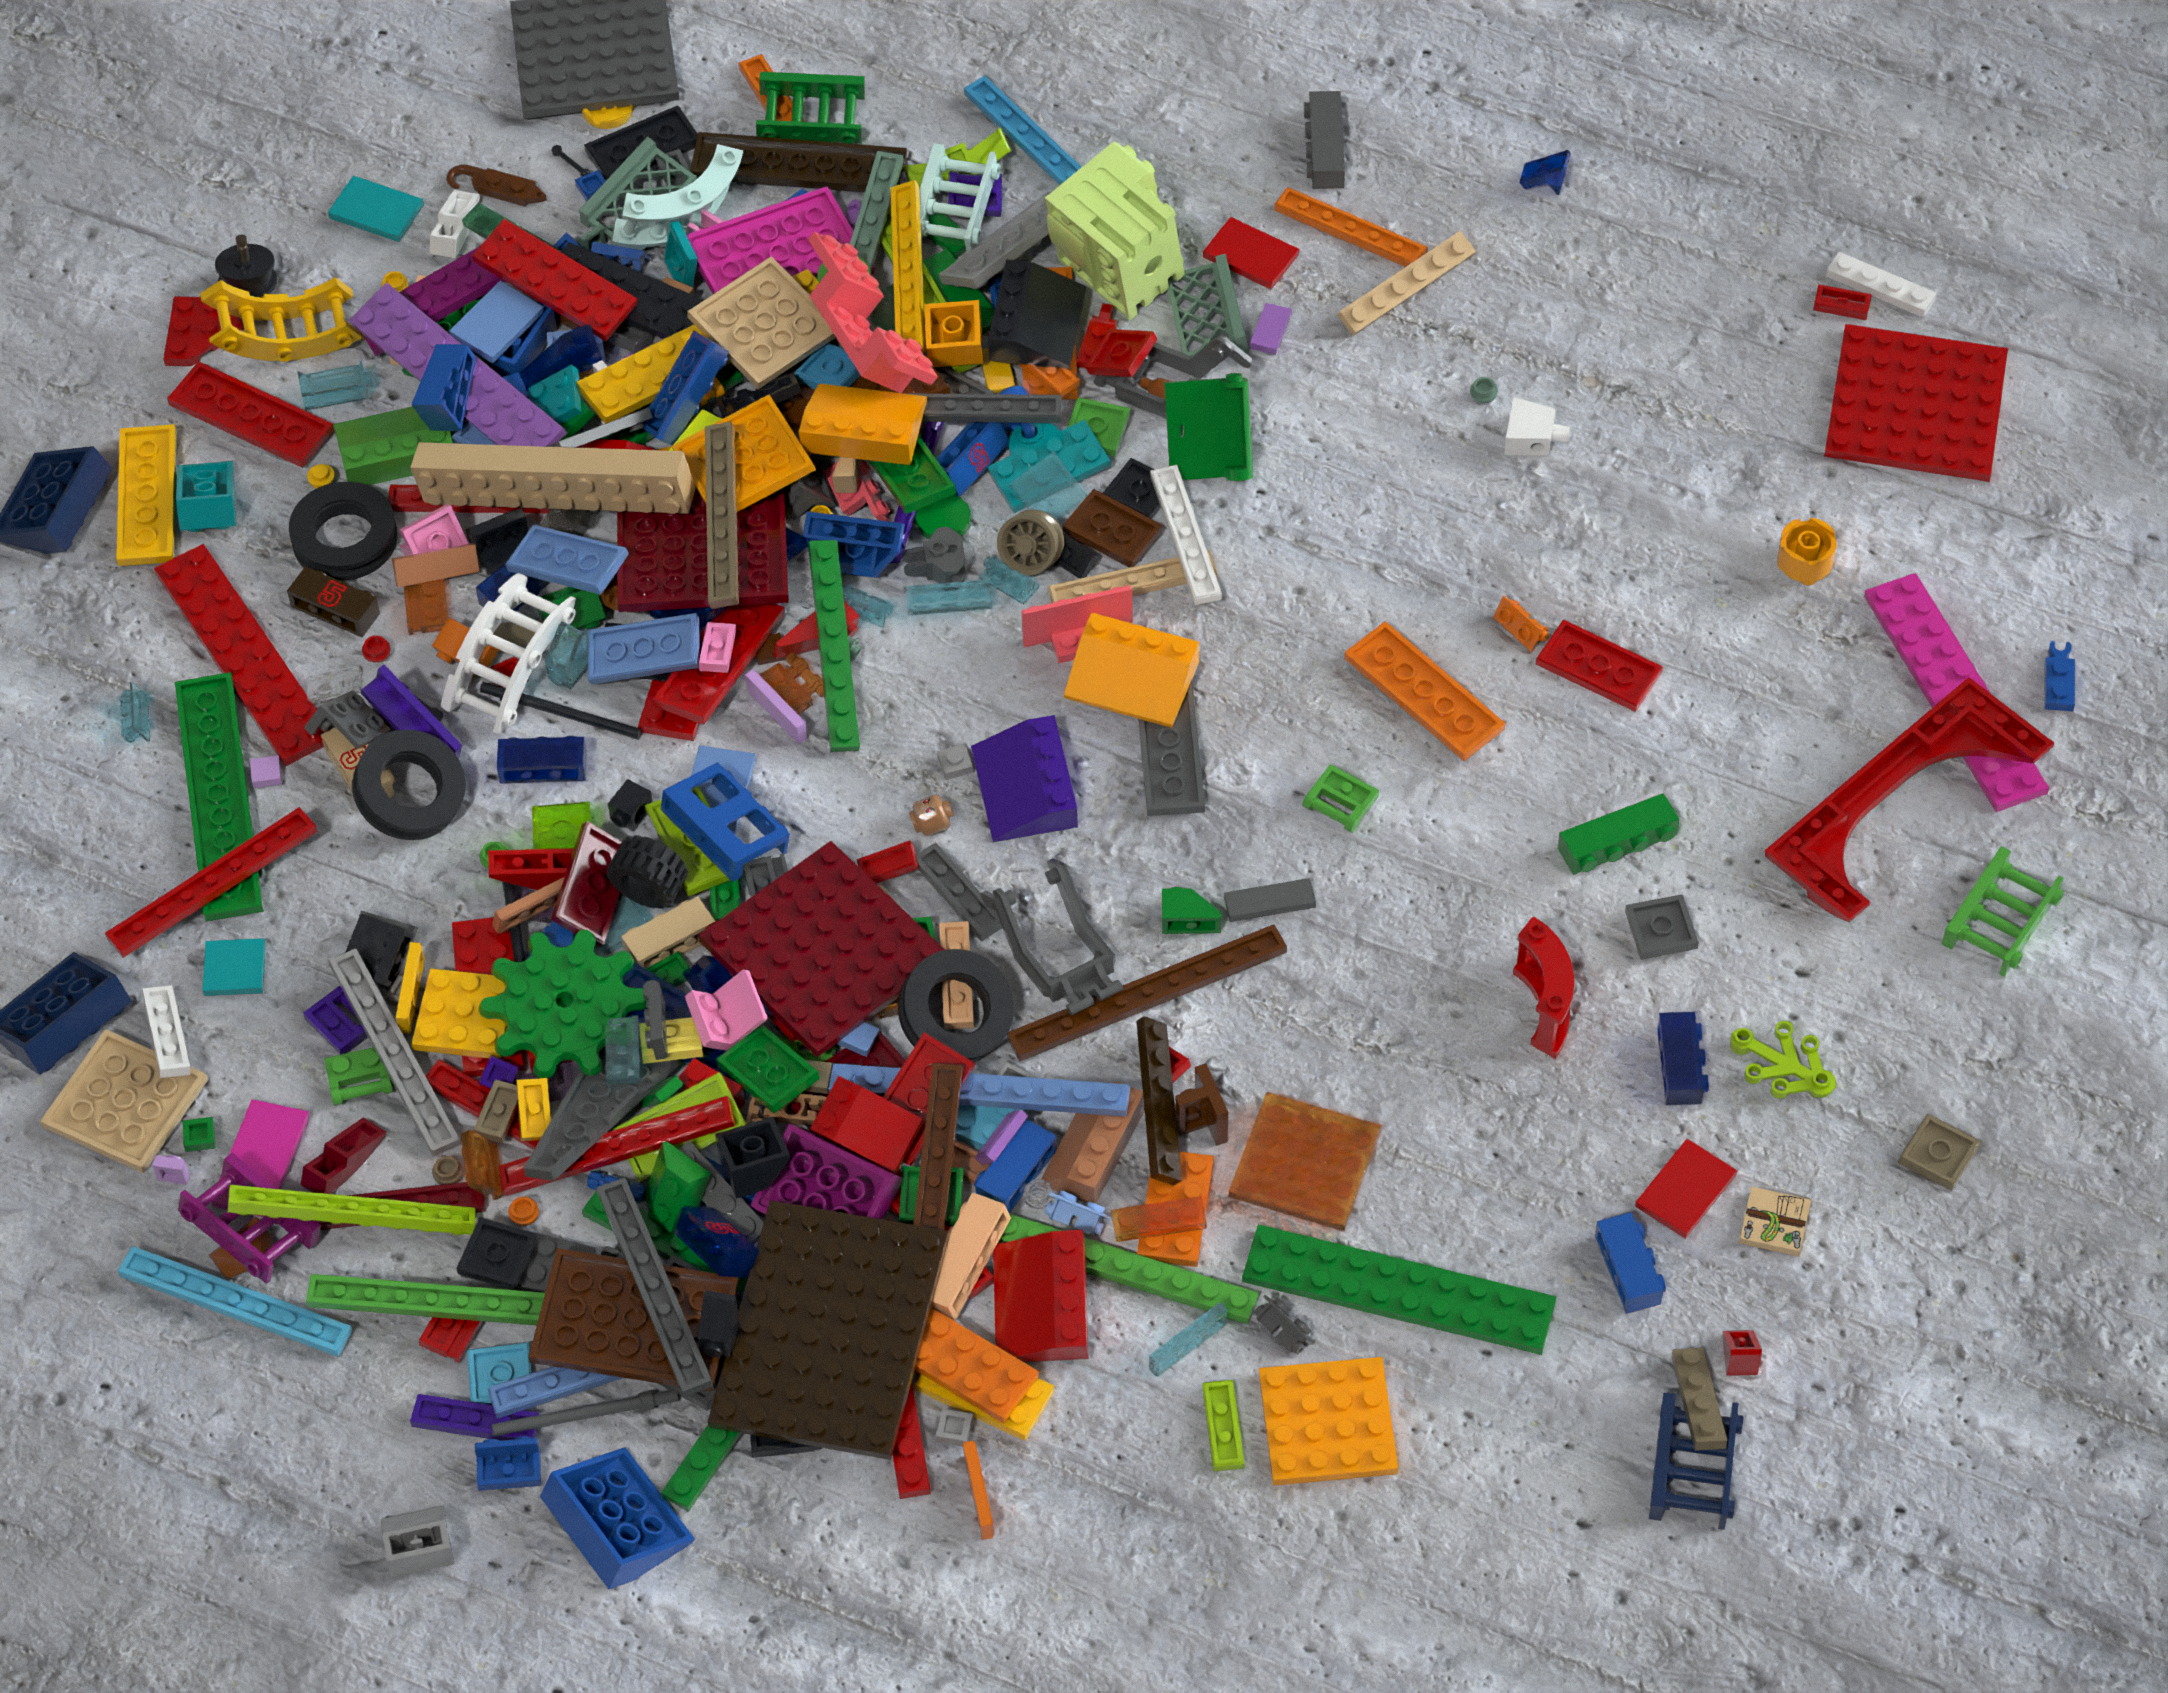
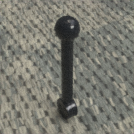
M560 145L552 147V154L563 158L580 172L581 177L590 173L588 169H583L562 151Z

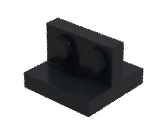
M522 508L512 510L465 529L468 541L476 546L477 557L487 575L507 568L505 564L529 531L526 515Z

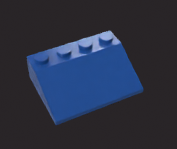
M626 1447L551 1472L540 1494L542 1501L609 1590L636 1580L692 1544L695 1540Z

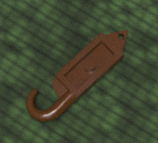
M466 164L457 165L447 173V183L454 189H459V185L453 180L454 177L464 174L473 177L472 186L474 190L484 196L524 207L529 203L547 201L546 195L536 186V181L490 168L485 170Z

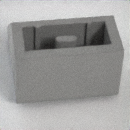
M444 1505L381 1519L385 1555L392 1578L454 1564Z

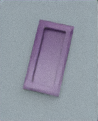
M1266 303L1251 339L1250 349L1276 355L1291 318L1292 309Z
M1021 1109L1007 1113L977 1153L975 1159L982 1166L995 1162L1028 1115Z

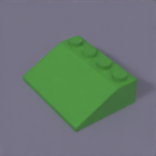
M413 406L333 424L347 482H358L368 486L413 476L410 467L419 442L453 443L450 431L430 430Z

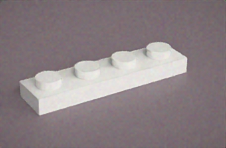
M1838 252L1826 273V277L1864 293L1872 294V296L1923 318L1936 299L1937 293L1841 252Z
M172 985L142 988V997L160 1078L190 1075V1063Z

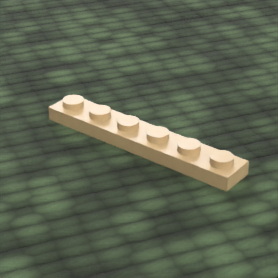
M1460 230L1339 311L1337 316L1351 335L1354 336L1473 256L1476 250Z

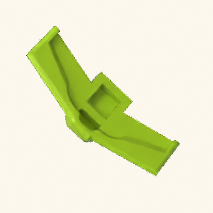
M999 127L994 133L969 151L963 142L945 149V154L949 156V159L986 164L990 152H995L996 161H998L1011 150L1001 127ZM927 163L903 166L908 182L915 180L919 185V189ZM954 170L943 172V181H948V172ZM957 171V174L978 175L974 173Z

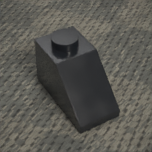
M705 1290L698 1332L699 1350L710 1357L718 1358L724 1356L730 1358L739 1327L736 1296Z

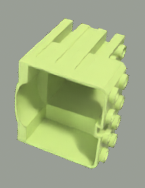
M1112 142L1045 197L1048 211L1047 226L1050 239L1056 248L1058 260L1066 267H1072V272L1108 303L1113 305L1128 320H1132L1138 315L1136 307L1138 303H1141L1146 308L1157 295L1163 294L1169 288L1168 278L1172 277L1178 281L1185 275L1184 260L1181 256L1175 222L1176 214L1169 204H1163L1158 198V186L1155 182L1153 166L1147 160L1139 161L1136 158L1135 151L1129 145L1122 147L1118 142Z

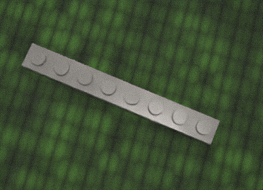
M355 948L330 959L329 966L431 1155L435 1156L459 1145L460 1139L357 949Z

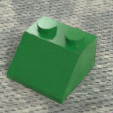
M565 587L540 596L556 605H560L570 596L576 598L574 620L557 634L558 639L572 635L574 633L573 629L581 626L584 629L595 627L600 624V619L606 618L598 594ZM537 609L542 621H545L550 614Z
M667 1141L662 1142L645 1195L648 1216L669 1232H673L694 1222L711 1173Z

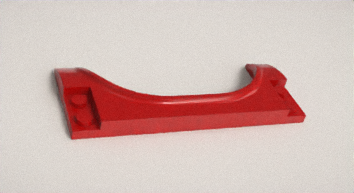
M1968 677L1765 849V857L1807 890V897L1837 918L1850 922L1870 905V901L1854 889L1846 877L1844 869L1845 848L1854 828L1873 808L1916 772L1936 762L1956 757L1983 756L2035 763L2053 748L2055 743Z

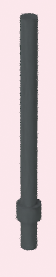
M674 1390L653 1394L651 1391L638 1393L637 1397L491 1424L493 1436H499L635 1409H641V1411L652 1410L656 1405L677 1402L678 1395Z

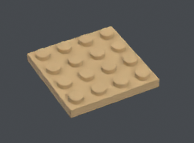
M772 256L688 311V318L701 332H704L711 341L729 351L727 358L757 389H760L836 338L809 294Z
M105 1029L42 1117L40 1123L42 1128L144 1173L200 1093L208 1078L205 1073L190 1067V1075L160 1078L154 1050Z

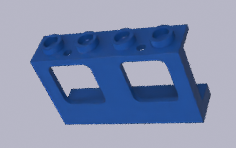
M718 762L663 790L661 811L731 882L742 877L744 864L774 848H777L782 854L787 853L790 836L787 828L770 815L768 809L761 806L752 797L750 791L743 788L734 779L732 773L725 770ZM712 779V784L728 799L713 808L707 807L691 791V789ZM745 816L764 837L750 844H745L727 825Z

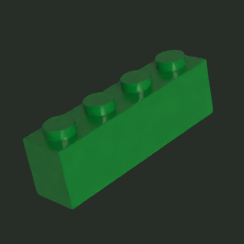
M1664 793L1559 832L1557 849L1573 875L1580 872H1589L1603 863L1615 862L1629 853L1641 852L1650 845L1671 840L1677 835L1679 817Z

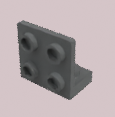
M353 690L320 705L304 726L311 736L320 731L325 733L335 726L357 749L371 743L391 730L384 723V720Z

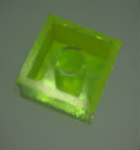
M590 801L532 806L533 849L574 848L581 825L586 821L593 824Z

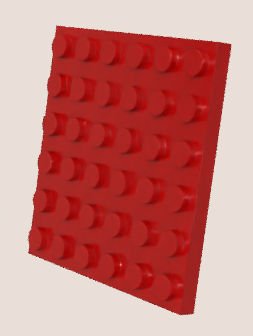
M1845 324L1824 457L1990 482L2008 348Z

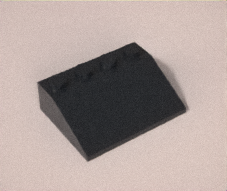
M1006 259L988 337L989 361L1023 365L1033 364L1041 367L1050 366L1070 370L1087 287L1034 262Z

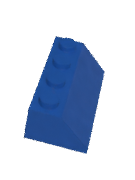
M693 331L662 384L659 393L651 403L649 410L653 418L643 421L645 426L643 429L660 441L673 446L686 430L685 427L690 418L697 414L701 399L704 394L711 390L713 379L718 370H721L726 364L729 351L698 332Z

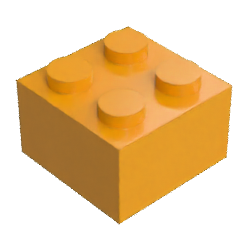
M979 300L924 304L927 358L932 362L933 367L984 364L982 318Z

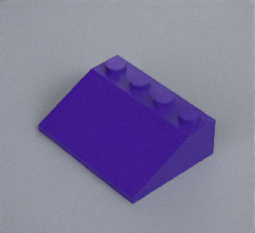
M1055 715L1025 720L971 746L993 842L1078 828L1077 805Z

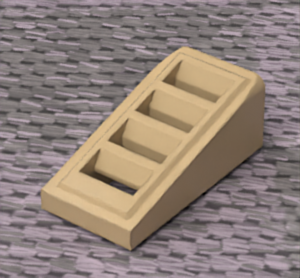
M839 458L832 475L834 491L836 493H856L860 459Z

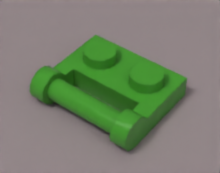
M1330 764L1307 793L1302 806L1308 810L1315 809L1344 825V829L1353 833L1361 819L1379 797V790ZM1324 795L1352 810V813L1348 815L1320 800L1319 797Z
M374 1047L324 1058L334 1106L343 1104L344 1100L384 1092V1094L393 1093L390 1077ZM378 1078L381 1079L379 1081H374L366 1084L340 1089V1087L361 1083Z

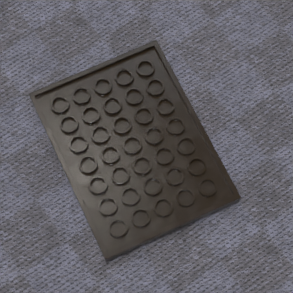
M770 1200L738 1312L739 1327L730 1358L726 1357L707 1421L710 1428L891 1460L948 1244L949 1232Z

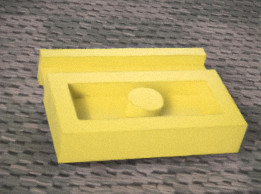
M692 1017L666 1020L668 1057L656 1060L653 1048H647L645 1031H649L650 1026L647 1027L646 1023L639 1024L643 1064L703 1057L701 1039Z

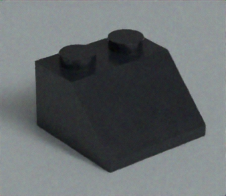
M773 1117L715 1134L720 1162L736 1199L766 1190L790 1160V1154Z

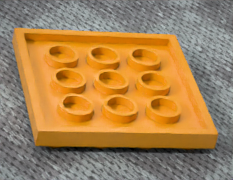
M770 395L712 424L732 421L735 428L737 512L816 470L813 462ZM705 429L676 443L672 448L674 451H684L695 487L706 503Z
M1382 1357L1259 1368V1381L1273 1486L1398 1474V1462Z

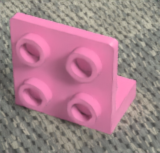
M743 969L713 994L692 990L684 996L703 1047L727 1051L767 1020L765 1010L749 970Z

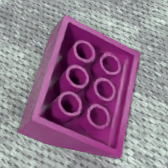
M789 1124L782 1138L790 1154V1160L766 1190L755 1194L750 1207L764 1214L767 1213L769 1202L772 1200L882 1219L892 1205L904 1178L803 1127Z

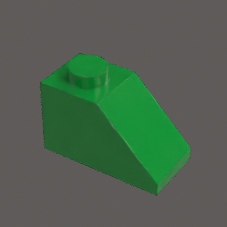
M1182 887L1162 889V934L1221 933V912L1193 889Z

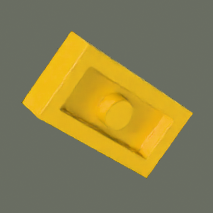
M547 1078L517 1080L516 1088L521 1141L540 1140L551 1122Z

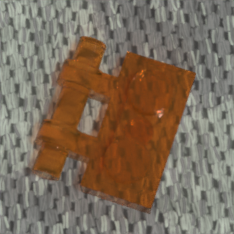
M790 653L786 657V661L791 665L785 670L780 663H777L761 673L760 676L797 714H800L813 705L810 695L816 692L819 697H824L823 681L818 674H814L809 669V664L804 658H799L795 653ZM799 676L806 681L801 686L795 680Z

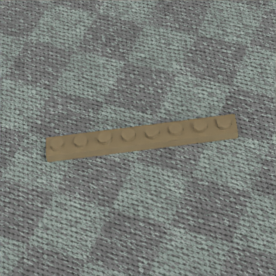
M732 421L705 426L708 603L711 609L739 604L735 428Z

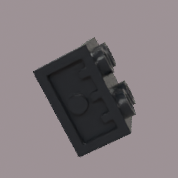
M361 914L345 953L356 948L373 981L391 988L401 971L408 953L409 944L413 941L415 934L398 926Z

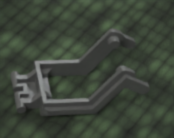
M1216 336L1193 356L1155 342L1133 377L1097 375L1093 382L1098 387H1102L1104 384L1114 387L1115 398L1166 418L1165 399L1134 387L1151 361H1156L1194 376V378L1189 380H1202L1203 376L1228 356L1244 368H1250L1253 360L1230 340L1221 336Z
M1052 858L1047 861L1050 870L1045 872V876L1050 885L1057 884L1075 932L1094 955L1092 960L1058 977L1048 976L1027 949L1011 905L1016 903L1013 892L1011 890L1004 892L1001 888L993 891V894L988 891L982 892L981 898L987 907L996 911L1016 962L1043 996L1049 997L1052 1002L1064 997L1069 1003L1066 1005V1009L1072 1016L1094 1005L1093 997L1096 996L1099 1001H1102L1122 991L1123 986L1119 980L1112 982L1107 976L1114 972L1115 954L1088 922L1066 864Z

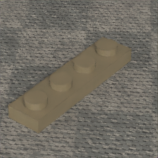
M1673 1349L1671 1359L1694 1450L1726 1449L1727 1438L1704 1349Z

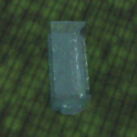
M359 361V365L345 366L307 375L297 371L305 411L369 399L368 387H373L370 370L364 371L363 362Z

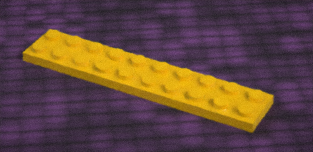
M808 269L792 276L809 295L819 284L818 280ZM692 325L577 381L580 393L605 424L653 402L682 351L684 342L681 340V336L684 333L691 334L693 331L700 333L701 331L695 325ZM727 358L726 364L724 366L732 362Z

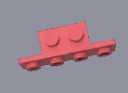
M860 459L856 493H836L834 491L832 475L838 461L824 471L844 514L850 516L868 503L876 519L892 522L888 515L890 509L885 501L880 498L878 493L881 490L878 484L870 477L869 472L871 469L865 460Z

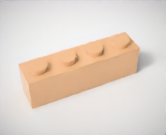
M972 1192L968 1202H964L961 1206L959 1218L954 1227L948 1230L949 1240L931 1307L956 1321L1011 1219L1005 1204Z

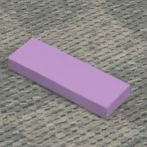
M751 670L746 673L747 692L798 744L807 739L805 721L756 671Z

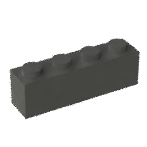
M1309 91V102H1304V118H1309V122H1305V138H1310V142H1306V158H1311V162H1307V178H1312V189L1344 188L1345 162L1341 91Z

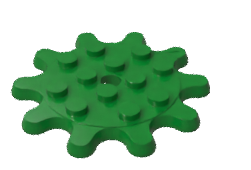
M583 929L575 935L572 944L567 947H555L544 933L535 932L528 939V948L531 955L527 960L513 962L506 958L497 959L493 963L491 971L494 977L504 983L505 990L500 995L484 998L478 1008L482 1017L486 1019H500L506 1024L507 1029L505 1033L494 1044L496 1053L500 1056L508 1057L519 1050L532 1052L535 1056L533 1071L539 1078H550L555 1073L557 1065L563 1060L575 1061L585 1075L594 1076L598 1074L602 1069L599 1053L604 1046L613 1044L622 1049L629 1050L638 1043V1035L625 1024V1017L631 1011L647 1008L646 999H644L642 988H629L622 981L623 976L634 966L632 955L627 951H619L610 957L596 955L594 952L596 938L592 932ZM569 996L573 1001L568 1007H560L556 1003L557 999L568 998Z

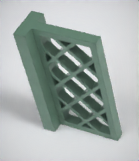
M646 137L579 209L580 221L588 228L591 226L595 228L600 224L598 220L603 215H614L616 220L617 214H622L623 207H616V201L620 197H625L626 193L636 195L671 193L688 186L697 179V176L658 149L656 142ZM656 158H659L666 163V170L651 171L650 165ZM682 175L687 180L683 185L671 186L670 176ZM667 176L668 186L652 188L651 177ZM648 178L649 188L633 189V183L637 179ZM614 225L603 226L605 237L611 240Z
M1226 254L1215 256V263L1184 270L1185 275L1178 281L1184 280L1188 284L1182 291L1174 288L1172 283L1178 281L1172 277L1168 278V293L1182 353L1186 355H1195L1219 334L1229 337L1233 344L1243 352L1249 353ZM1214 273V277L1209 284L1199 280L1202 275ZM1194 285L1204 289L1198 298L1188 294ZM1210 292L1219 296L1213 305L1204 301ZM1183 299L1193 303L1187 311L1178 308ZM1199 306L1208 309L1203 318L1193 314ZM1214 313L1224 317L1218 325L1209 322ZM1188 320L1198 323L1192 332L1182 328ZM1203 327L1213 330L1208 339L1198 335ZM1193 340L1203 344L1199 350L1191 352L1187 350Z

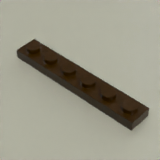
M1143 1016L1136 1021L1150 1176L1152 1179L1174 1186L1182 1181L1167 1024Z

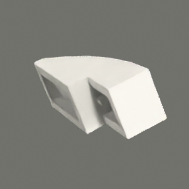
M458 190L452 192L439 211L438 224L430 234V254L456 258L469 232L479 203L480 194Z

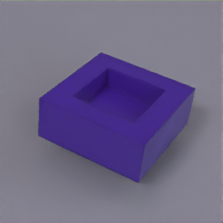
M490 1055L480 1077L479 1084L492 1088L495 1080L512 1084L519 1066Z

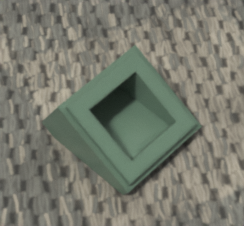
M600 223L577 240L579 245L591 251L592 242L605 244L603 225Z

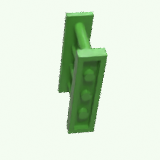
M2000 846L1946 927L1942 945L1952 950L1958 940L1961 942L1965 940L2003 960L1999 975L2005 977L2010 968L2016 969L2023 957L2021 951L2052 905L2057 907L2064 895V891L2061 890L2064 878L2058 875L2053 885L2049 887L2011 868L2012 864L2008 863L2011 851ZM2000 878L2003 880L2007 878L2044 898L2039 906L2035 908L1998 889L1996 883ZM1986 899H1994L2030 919L2022 929L1985 910L1982 904ZM1979 919L2016 938V941L2008 950L1970 930L1968 925L1972 920L1977 921Z

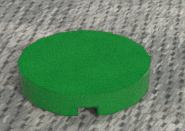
M952 495L916 510V525L921 534L927 539H930L935 530L941 527H950L963 536L970 527L971 511L968 504L961 497Z

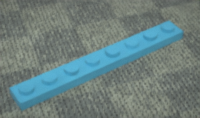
M134 1246L130 1248L118 1269V1274L122 1278L337 1357L341 1354L353 1332L351 1326Z

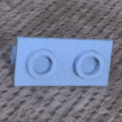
M1062 1190L1059 1195L1052 1192L1049 1193L1055 1199L1054 1203L1049 1202L1045 1209V1214L1049 1215V1219L1070 1226L1073 1216H1076L1078 1219L1074 1226L1075 1229L1083 1230V1232L1091 1236L1096 1234L1102 1235L1105 1224L1101 1223L1103 1218L1109 1221L1111 1219L1103 1213L1104 1207L1089 1201L1087 1206L1076 1202V1196Z

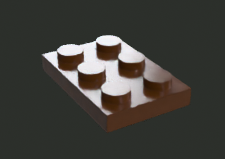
M1093 489L1062 525V531L1068 536L1130 568L1138 563L1161 535L1163 525Z

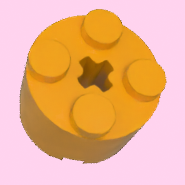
M1809 518V521L1795 519L1788 523L1781 534L1777 556L1778 568L1791 579L1800 581L1807 586L1813 585L1816 581L1826 577L1833 568L1837 548L1833 528L1817 518Z

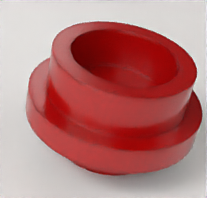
M378 635L368 637L362 646L364 658L374 663L385 660L391 652L388 641Z

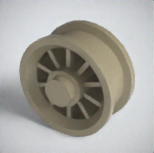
M1036 509L1022 511L1007 520L1000 528L997 537V549L1001 560L1010 570L1021 575H1035L1044 571L1060 558L1064 548V535L1059 523L1050 514Z

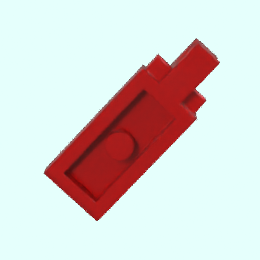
M1103 303L1099 317L1092 316V319L1089 321L1076 359L1077 367L1085 368V365L1109 329H1116V320L1112 319L1113 305Z

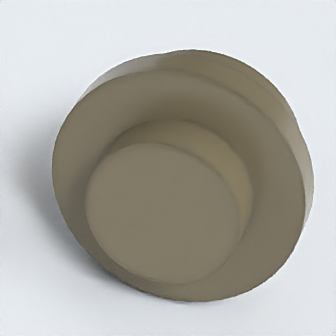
M451 1156L441 1157L432 1168L433 1178L440 1185L457 1183L463 1175L462 1165Z

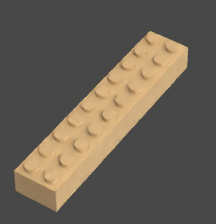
M419 442L410 467L423 501L432 505L449 504L458 506L688 514L696 489L684 451Z

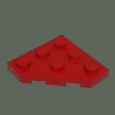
M174 296L163 357L165 366H193L200 361V356L209 350L214 352L219 348L210 343L209 340L210 337L221 331L218 312L202 302L201 297ZM229 315L231 325L244 331L243 320L240 317Z

